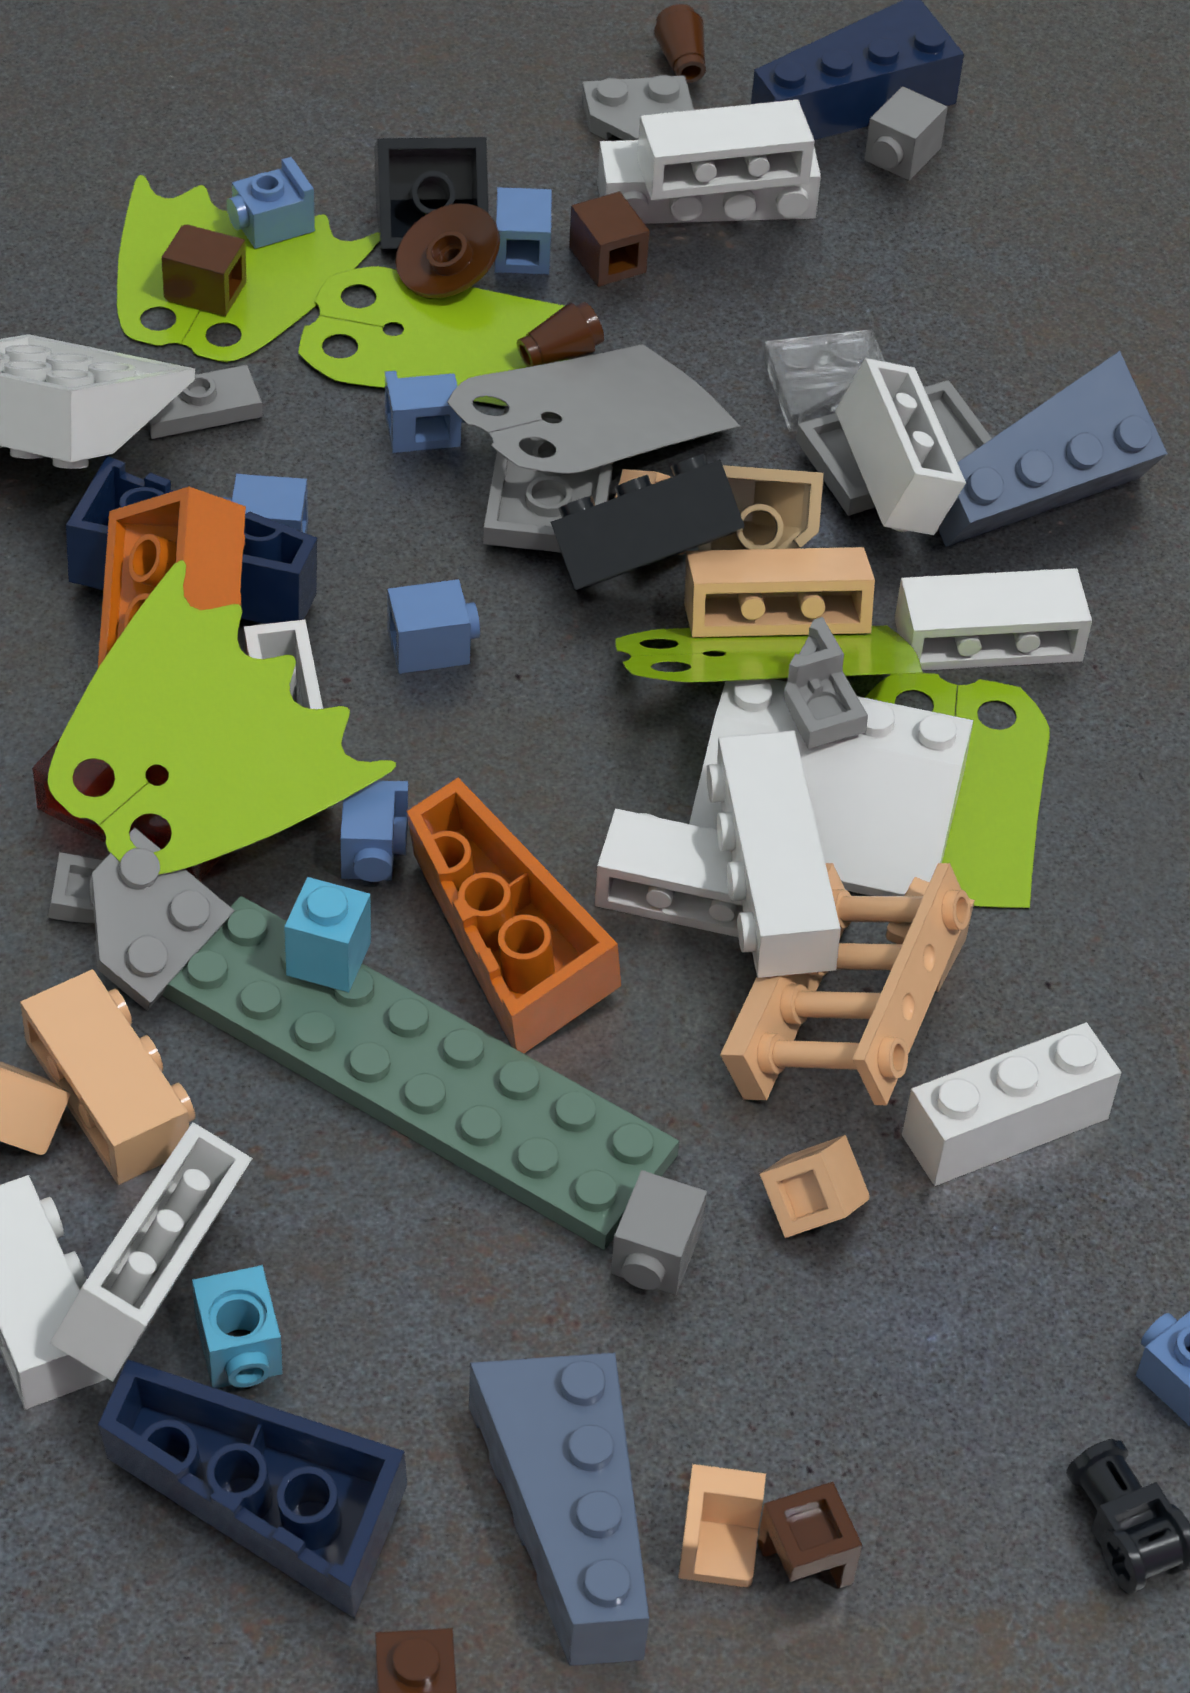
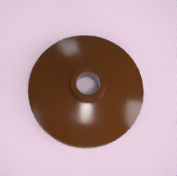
M452 204L431 211L408 230L399 245L396 256V269L400 279L411 292L426 298H444L465 291L483 278L495 262L500 247L498 227L490 214L482 208L471 204Z

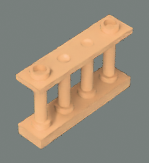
M826 863L841 928L840 938L844 929L851 922H904L912 924L903 944L839 943L836 969L891 970L881 993L817 991L823 976L828 971L764 978L756 977L720 1054L743 1100L767 1101L779 1073L785 1067L858 1070L874 1105L887 1106L898 1078H901L906 1071L908 1054L959 934L969 923L971 912L970 900L967 893L961 889L950 863L937 864L924 896H851L845 890L834 864ZM807 1018L870 1019L859 1043L794 1041L801 1024Z

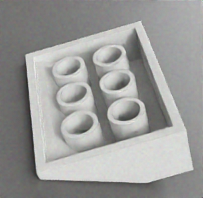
M29 334L0 339V448H10V455L16 458L36 459L46 456L53 458V466L66 469L85 468L89 466L90 458L114 454L195 381V368Z
M756 679L725 682L712 726L689 822L690 825L717 829V813L723 812L721 802H710L707 788V765L717 764L719 737L795 730L825 863L834 864L845 890L870 896H904L914 877L930 882L937 864L942 863L965 771L973 720L857 696L868 714L866 732L808 749L784 700L786 681Z

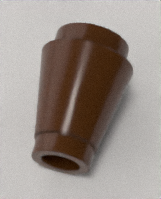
M676 4L665 8L657 16L654 37L675 75H685L687 83L696 82L706 73L703 19L691 6L685 4Z
M569 302L528 332L526 336L518 339L517 347L525 365L532 367L593 354L595 346L604 342V332L598 316L587 302H582L578 305Z

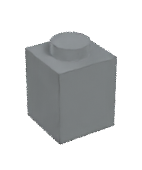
M902 86L870 118L864 160L910 181L941 149L948 107Z
M641 1170L614 1235L611 1274L622 1277L633 1286L641 1289H659L677 1295L703 1229L707 1191Z

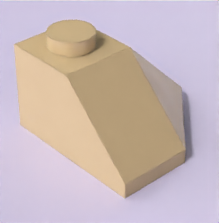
M723 465L745 528L740 532L699 546L698 551L801 548L819 533L824 473Z

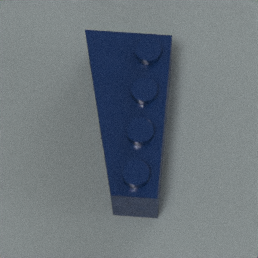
M901 0L754 69L751 104L799 100L814 140L868 127L870 118L902 86L945 106L956 104L964 53L922 0Z
M107 456L66 524L69 582L103 590L109 511L173 492L171 490V480L151 472L144 479L126 473L125 462ZM253 512L246 513L244 527L245 545L242 557L240 588L241 619L265 624L304 620L317 592V537Z
M127 1359L98 1423L107 1458L355 1619L407 1487L405 1451Z

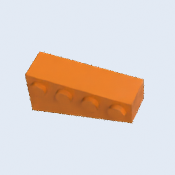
M459 777L406 811L414 856L511 1047L525 1054L621 987L618 943Z

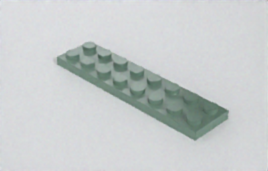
M240 896L231 906L235 911L230 915L228 921L198 953L190 958L187 965L170 981L163 993V997L603 1250L614 1239L641 1170L663 1176L678 1156L679 1140L363 963L349 993L287 976L284 930L287 921L243 896Z

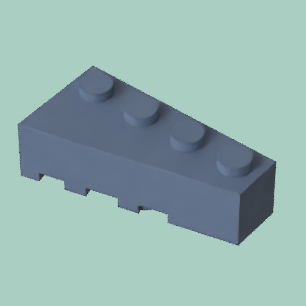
M1121 352L1115 353L957 462L966 484L938 528L946 547L1139 479L1168 454Z
M602 1353L470 1363L469 1409L477 1429L480 1428L489 1450V1461L498 1484H502L514 1514L513 1523L521 1544L526 1546L535 1568L538 1587L569 1666L644 1660L649 1612L616 1354Z

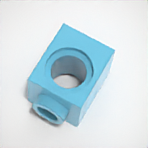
M263 1265L193 1279L195 1319L211 1386L213 1388L230 1385L250 1387L263 1382L268 1377L283 1374L281 1335ZM234 1330H248L251 1332L240 1337L227 1335V1333Z

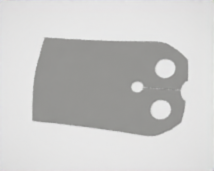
M644 344L565 361L471 377L463 381L452 392L447 402L467 425L476 426L489 433L493 440L491 446L516 466L542 472L563 474L584 472L665 446L740 427L734 418L696 381ZM483 396L495 397L504 401L509 406V411L502 416L487 415L478 411L473 406V401ZM545 412L555 413L562 418V421L559 423H549L542 420L541 414ZM525 438H541L553 444L556 448V453L547 458L534 457L522 451L519 443Z

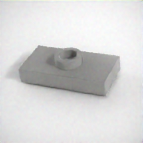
M248 365L195 374V381L146 425L151 439L260 418L263 417L262 401Z

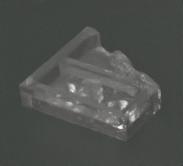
M872 329L765 341L763 359L789 431H797L798 423L805 422L807 415L824 406L831 412L836 410L865 358L884 361Z

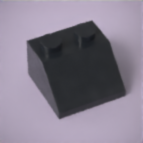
M486 137L377 138L374 146L380 250H398L405 234L419 219L431 211L447 205L471 204L482 208L489 214Z

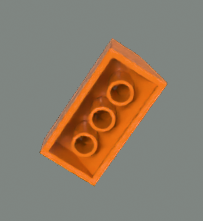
M185 487L109 511L98 668L138 609L170 568L180 560H183L186 564L183 588L184 597L190 606L199 610H206L231 604L241 605L240 588L242 557L245 545L246 506L192 487Z

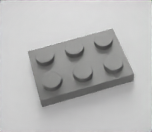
M949 380L924 387L957 462L992 439ZM833 413L798 423L797 443L815 469L820 473H824V482L847 515L875 508L837 414Z
M505 406L503 415L508 413L509 406ZM545 412L541 414L542 420L546 422L559 423L562 421V418L555 413ZM525 438L519 443L522 451L534 457L547 458L556 453V448L553 444L541 438ZM497 451L484 523L483 544L561 552L551 525L552 521L562 518L558 508L591 495L595 505L608 501L613 463L579 473L542 472L518 467Z

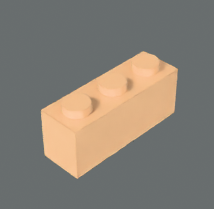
M864 547L686 551L684 605L692 637L809 635V627L813 620L820 617L824 618L832 634L871 633L875 578Z
M92 969L20 1001L26 1043L51 1082L71 1093L67 1106L116 1183L120 1185L164 1164L188 1130L189 1122L195 1120V1111L183 1086L180 1083L170 1085L163 1075V1063L160 1054L150 1037L145 1035L139 1038L131 1027V1014L121 993L115 988L107 991Z

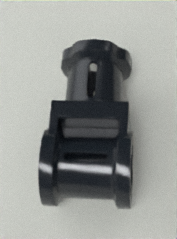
M1108 1439L1087 1448L1080 1456L1075 1458L1069 1464L1066 1475L1073 1485L1083 1487L1097 1510L1092 1532L1102 1547L1107 1567L1113 1578L1125 1592L1135 1593L1142 1590L1146 1579L1174 1567L1185 1571L1190 1569V1523L1178 1507L1170 1504L1157 1482L1145 1487L1141 1486L1126 1462L1128 1450L1121 1440Z

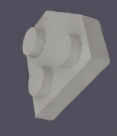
M659 75L651 78L634 79L608 78L601 81L582 82V102L589 131L605 140L612 135L622 140H638L640 115L694 110L685 75Z
M134 828L129 834L131 841L137 848L126 852L122 857L121 863L110 853L92 872L89 884L91 907L94 909L97 970L148 1011L162 996L170 981L187 965L190 958L198 953L221 929L235 910L185 869L158 875L160 863L153 852L160 851L161 849Z

